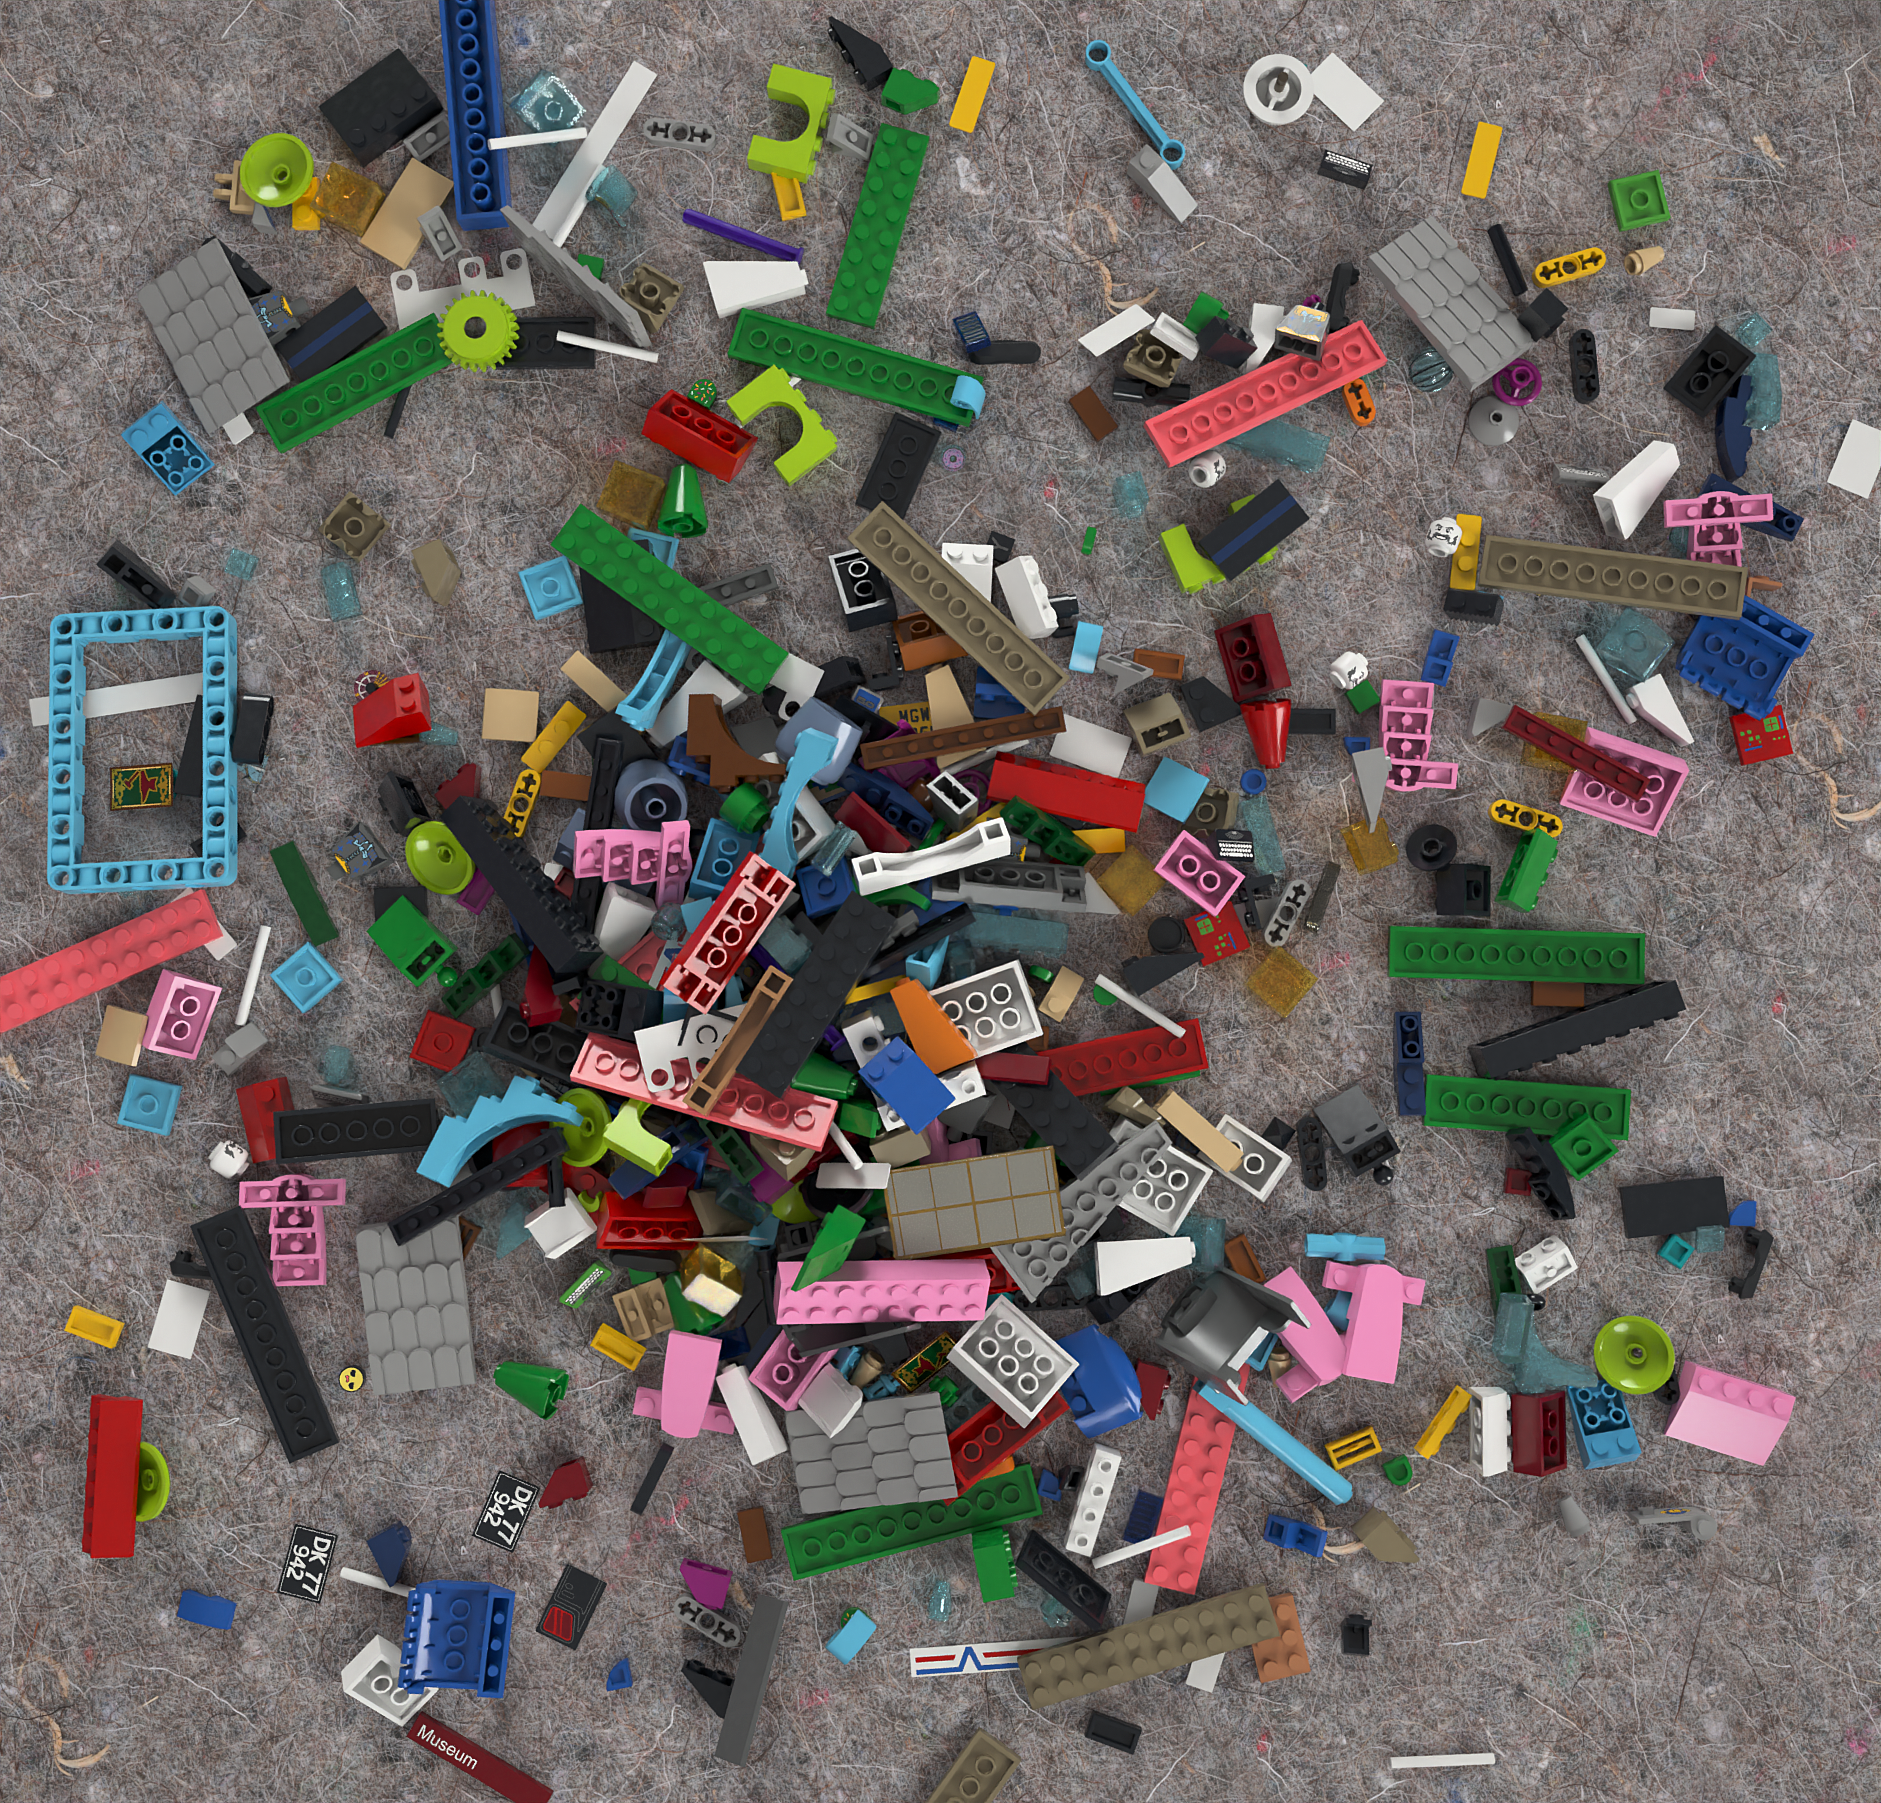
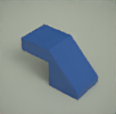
M1269 1514L1263 1539L1282 1548H1297L1314 1557H1322L1328 1532L1307 1522Z

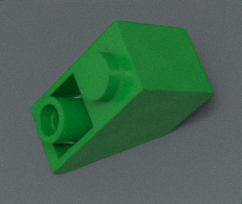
M893 68L881 94L882 105L907 115L938 103L940 88L928 79L921 80L914 77L908 70Z
M856 1098L837 1099L838 1107L834 1122L838 1128L869 1138H875L876 1130H880L882 1118L870 1101Z

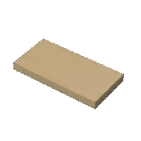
M411 158L360 240L361 245L405 271L425 238L419 229L421 226L417 218L437 205L443 209L454 192V182L416 159Z

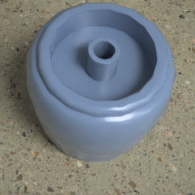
M810 697L779 732L775 741L776 754L788 764L790 758L795 755L797 748L794 747L798 734L808 728H813L838 738L839 741L831 764L819 770L811 778L814 782L827 786L829 783L837 782L843 775L852 759L863 731L854 722L815 697Z
M643 759L629 764L620 772L615 788L614 810L617 817L628 829L661 832L662 822L683 821L685 819L688 793L683 778L671 771L672 766L660 760Z

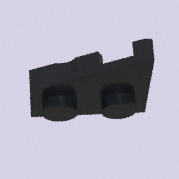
M1204 676L1179 687L1199 733L1242 715L1240 706Z

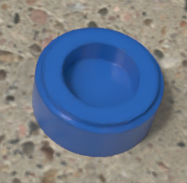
M1258 769L1246 771L1240 779L1242 790L1249 795H1256L1262 792L1267 783L1264 773Z

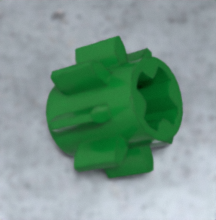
M936 1375L929 1383L931 1388L929 1392L939 1391L941 1406L946 1403L951 1407L958 1399L956 1392L959 1390V1387L949 1376L945 1375L941 1379Z

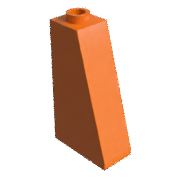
M908 976L894 982L896 988L891 989L890 993L916 1055L934 1074L978 1056L974 1047L918 978L911 981Z

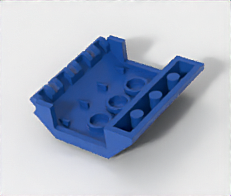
M1744 595L1742 616L1739 620L1699 615L1677 654L1675 669L1679 671V676L1693 684L1698 681L1700 688L1716 697L1721 694V700L1737 709L1744 707V713L1760 721L1768 714H1771L1778 701L1773 696L1794 659L1804 655L1815 634Z
M433 1580L416 1584V1590L409 1591L407 1611L413 1613L406 1615L403 1636L410 1638V1640L403 1641L400 1660L401 1664H407V1666L400 1667L397 1687L404 1688L407 1694H423L425 1687L477 1690V1697L503 1698L515 1591L490 1582Z

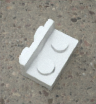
M1551 1235L1544 1239L1541 1243L1515 1259L1516 1268L1521 1272L1533 1294L1540 1293L1578 1268L1568 1247L1556 1235Z

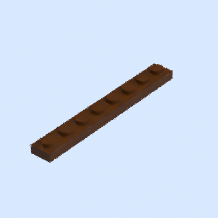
M1062 706L1040 710L1035 716L1027 712L860 744L865 770H872L1065 733L1067 730Z

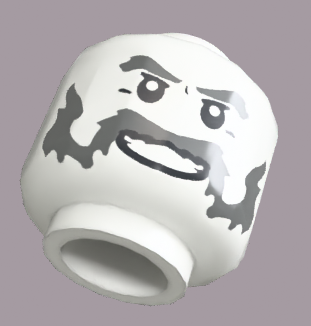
M1206 450L1197 455L1189 464V477L1199 487H1211L1225 474L1226 464L1219 453L1213 450Z
M1443 517L1442 520H1436L1431 523L1425 539V545L1432 555L1447 557L1457 550L1462 530L1454 519Z
M1345 652L1331 664L1329 676L1338 688L1353 689L1367 677L1368 670L1366 666L1368 662L1360 653Z
M231 1140L225 1143L220 1141L208 1157L211 1160L210 1167L227 1179L232 1178L235 1174L241 1176L250 1164L246 1161L248 1152Z

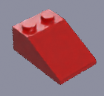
M419 673L393 678L353 706L355 745L357 748L432 730L429 694Z

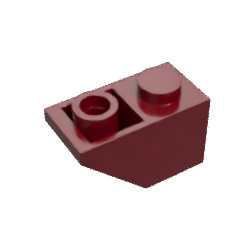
M474 762L464 764L457 770L458 775L451 781L447 779L438 786L437 789L439 791L434 796L445 809L460 795L479 798L482 768Z
M675 1162L667 1167L665 1174L644 1187L642 1194L645 1195L642 1206L645 1208L681 1207L689 1198V1191L694 1190L698 1173Z
M1136 1358L1134 1370L1142 1392L1140 1403L1149 1419L1155 1421L1156 1414L1160 1415L1162 1412L1164 1400L1161 1397L1163 1390H1168L1171 1375L1168 1374L1169 1370L1164 1365Z
M584 1456L558 1465L538 1503L539 1508L548 1506V1509H553L562 1505L563 1500L572 1498L573 1501H576L588 1495L587 1492L590 1491L593 1483Z

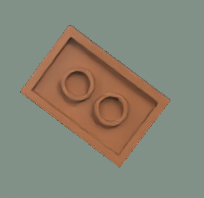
M1291 1592L1268 1597L1280 1636L1251 1644L1261 1683L1311 1671Z

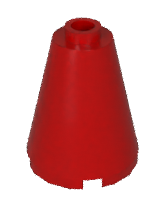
M1276 698V701L1265 699L1240 705V711L1259 764L1265 765V769L1281 767L1280 763L1285 762L1292 705L1290 698Z

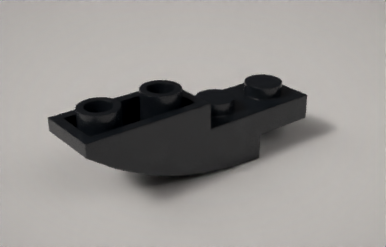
M1530 1127L1509 1129L1505 1136L1524 1162L1526 1168L1531 1172L1532 1175L1527 1182L1546 1208L1548 1214L1553 1220L1574 1219L1576 1214L1568 1179L1549 1141H1539Z

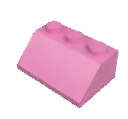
M1185 830L1176 837L1153 870L1214 917L1217 916L1245 878L1242 873L1226 861L1216 860L1209 848Z
M163 969L146 1013L148 1020L142 1045L150 1050L196 1060L222 988L185 974Z
M783 1329L748 1380L786 1411L796 1410L799 1406L800 1397L820 1371L831 1362L839 1349L802 1358L799 1354L801 1352L792 1341H789Z

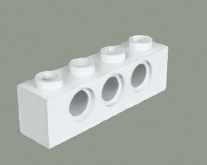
M871 1009L842 1021V1030L860 1068H863L891 1042L890 1038H884L881 1032L885 1030L879 1015L874 1017ZM867 1037H873L877 1042L873 1045H866L863 1040Z
M975 1060L935 1075L956 1098L946 1109L986 1094L985 1086ZM877 1097V1109L886 1131L906 1125Z
M1094 1443L1064 1538L1065 1549L1085 1556H1091L1122 1458L1119 1450Z

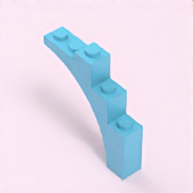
M665 629L661 641L638 684L625 700L618 704L615 712L622 715L621 720L630 723V727L640 731H644L645 728H653L664 698L669 697L678 670L685 667L691 650V646L667 629Z
M515 1075L503 1100L491 1095L490 1099L480 1095L468 1119L459 1115L455 1119L445 1115L416 1172L434 1182L450 1187L460 1169L472 1155L502 1133L524 1124L542 1121L564 1122L580 1127L584 1117L576 1112V1106L566 1101H563L562 1105L556 1103L557 1099L546 1094L547 1091L539 1086V1080L526 1075L525 1079Z

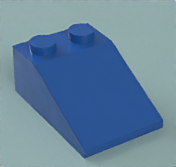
M898 1036L858 1071L866 1086L916 1135L956 1100L955 1096Z

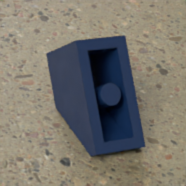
M401 1520L373 1534L366 1541L389 1588L400 1580L412 1545L411 1532L407 1526H403Z

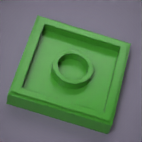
M1659 170L1611 180L1607 184L1619 232L1665 222L1671 218Z

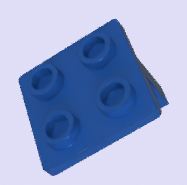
M979 666L977 668L974 717L996 719L1025 712V707L983 667Z
M676 735L669 757L665 763L672 766L671 771L685 776L686 772L694 774V780L710 785L711 761L710 764L695 763V760L686 755L687 739Z

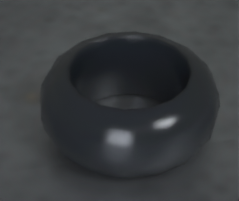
M1532 1293L1523 1296L1521 1303L1526 1310L1539 1311L1545 1307L1546 1301L1541 1295Z

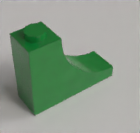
M853 875V876H852V880H853V884H854V887H855V891H856L857 894L860 895L859 890H858V887H857V884H856V881H855V878H854V875ZM907 884L862 896L880 908L893 904H906L928 912L933 905L926 897Z

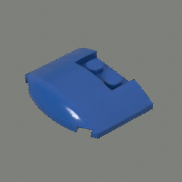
M1096 1324L1055 1340L1063 1350L1079 1363L1078 1367L1061 1385L1060 1389L1075 1416L1074 1422L1088 1439L1143 1416V1410L1140 1411L1141 1387L1129 1358L1111 1336L1108 1339L1097 1331L1099 1326Z

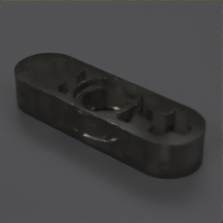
M1329 860L1325 864L1305 918L1303 930L1314 934L1319 930L1340 872V864Z

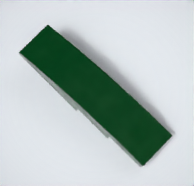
M1016 795L999 812L1000 817L1004 821L1020 828L1022 835L1040 844L1045 853L1068 865L1084 866L1096 854L1092 847L1039 808Z
M292 840L270 850L269 852L284 887L314 946L317 947L339 937L340 933L328 913L329 908L317 888L318 883L295 841Z
M516 933L508 935L495 950L488 952L475 967L468 969L441 1000L454 1018H459L495 988L531 952Z
M694 1116L699 1122V1126L712 1141L713 1147L743 1186L764 1170V1167L737 1128Z
M1512 1245L1485 1249L1491 1302L1500 1350L1506 1351L1528 1347L1523 1325L1525 1317L1520 1299L1522 1291Z

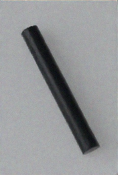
M412 385L398 392L383 435L384 437L394 438Z

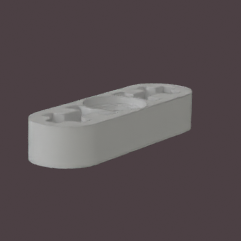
M650 118L643 126L646 140L653 145L707 152L712 150L717 142L714 129L706 124ZM658 127L660 132H657L656 136H652L651 131ZM666 128H669V129H668V136H669L668 139L666 138V135H665V133H667V129H666ZM678 129H684L687 132L686 138L681 141L673 138L674 132ZM691 131H694V134H695V137H693V140H694L693 142H691V140H692ZM704 133H707L710 138L706 139V143H702L701 138H699L703 137Z
M1300 879L1292 880L1285 886L1262 930L1261 938L1265 945L1279 947L1285 943L1310 895V886L1306 881ZM1300 885V891H1302L1303 894L1297 895L1293 901L1295 903H1298V905L1296 906L1291 902H1286V898L1292 899L1295 895V892L1292 890V888L1298 887ZM1283 906H1288L1292 910V916L1287 921L1281 919L1279 915L1280 909ZM1274 921L1286 925L1285 929L1279 927L1277 931L1279 940L1271 942V936L1268 934L1270 931H1275L1278 927V924H1274Z
M683 1593L678 1596L674 1604V1613L679 1619L724 1647L730 1648L738 1644L742 1629L736 1621L718 1610L703 1607L702 1603L697 1602L691 1593ZM686 1601H689L692 1610L682 1611V1604L680 1602L685 1604ZM700 1607L701 1610L698 1612L696 1619L692 1618L697 1608ZM709 1613L715 1618L714 1625L710 1627L704 1626L701 1623V1616L703 1614ZM722 1621V1629L719 1628L718 1633L714 1632L717 1629L719 1622ZM730 1628L735 1630L733 1634L735 1637L725 1638V1631H729Z

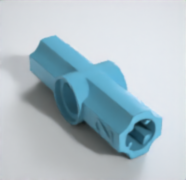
M1310 1233L1305 1236L1304 1249L1306 1257H1327L1338 1261H1356V1259L1384 1260L1385 1242L1383 1237L1356 1236V1234L1333 1233V1235Z

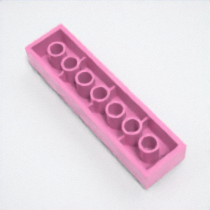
M985 1259L845 1261L840 1270L794 1292L791 1288L804 1262H778L773 1301L776 1324L984 1320L991 1280Z

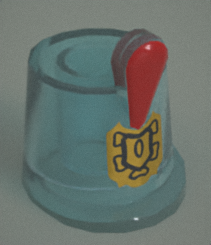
M611 164L591 183L586 191L585 198L588 201H598L608 209L618 225L624 227L626 223L619 215L623 214L632 205L638 195V191L614 164Z

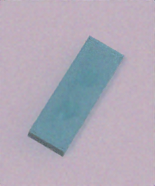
M1266 796L1241 802L1240 806L1247 830L1251 831L1253 836L1254 854L1260 875L1286 869Z

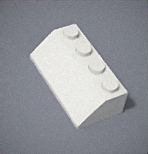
M776 752L763 754L759 758L766 762L787 764ZM759 780L758 784H752L769 799L768 806L771 807L772 811L775 805L779 804L781 796L778 795L781 784L769 783V780ZM806 785L796 802L792 819L794 847L799 858L797 864L824 847L840 831ZM769 818L763 825L765 831L771 828L773 820Z

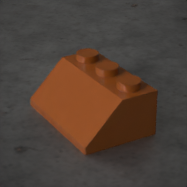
M923 611L899 616L898 620L892 621L905 671L916 670L927 665L943 663L946 660L969 655Z

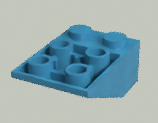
M163 400L121 433L124 440L175 496L215 465Z
M1605 1379L1566 1386L1576 1443L1584 1469L1635 1461L1642 1452L1622 1391L1611 1386Z

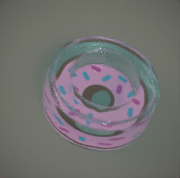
M949 445L943 449L941 464L946 470L956 472L964 467L966 454L960 446Z

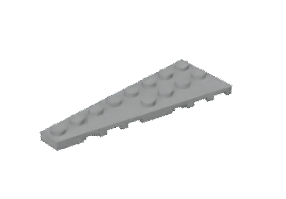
M1157 1120L1121 1144L1082 1181L1075 1177L1059 1189L1065 1234L988 1245L1031 1303L1037 1299L1036 1297L1045 1286H1048L1053 1281L1052 1278L1058 1271L1068 1264L1069 1259L1078 1248L1083 1246L1107 1219L1106 1216L1111 1210L1121 1203L1122 1198L1131 1187H1135L1145 1171L1151 1165H1154L1172 1144V1141Z

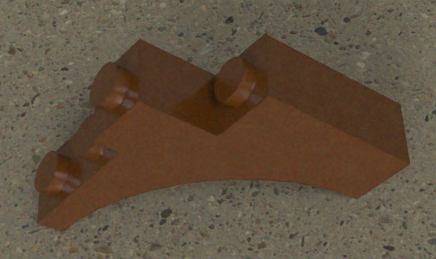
M689 694L686 755L695 760L697 764H710L711 761L710 786L718 790L719 794H731L743 784V780L744 783L758 784L759 780H769V783L781 784L784 779H787L789 774L786 771L787 764H777L757 759L747 754L738 745L726 725L722 710V699L715 694Z

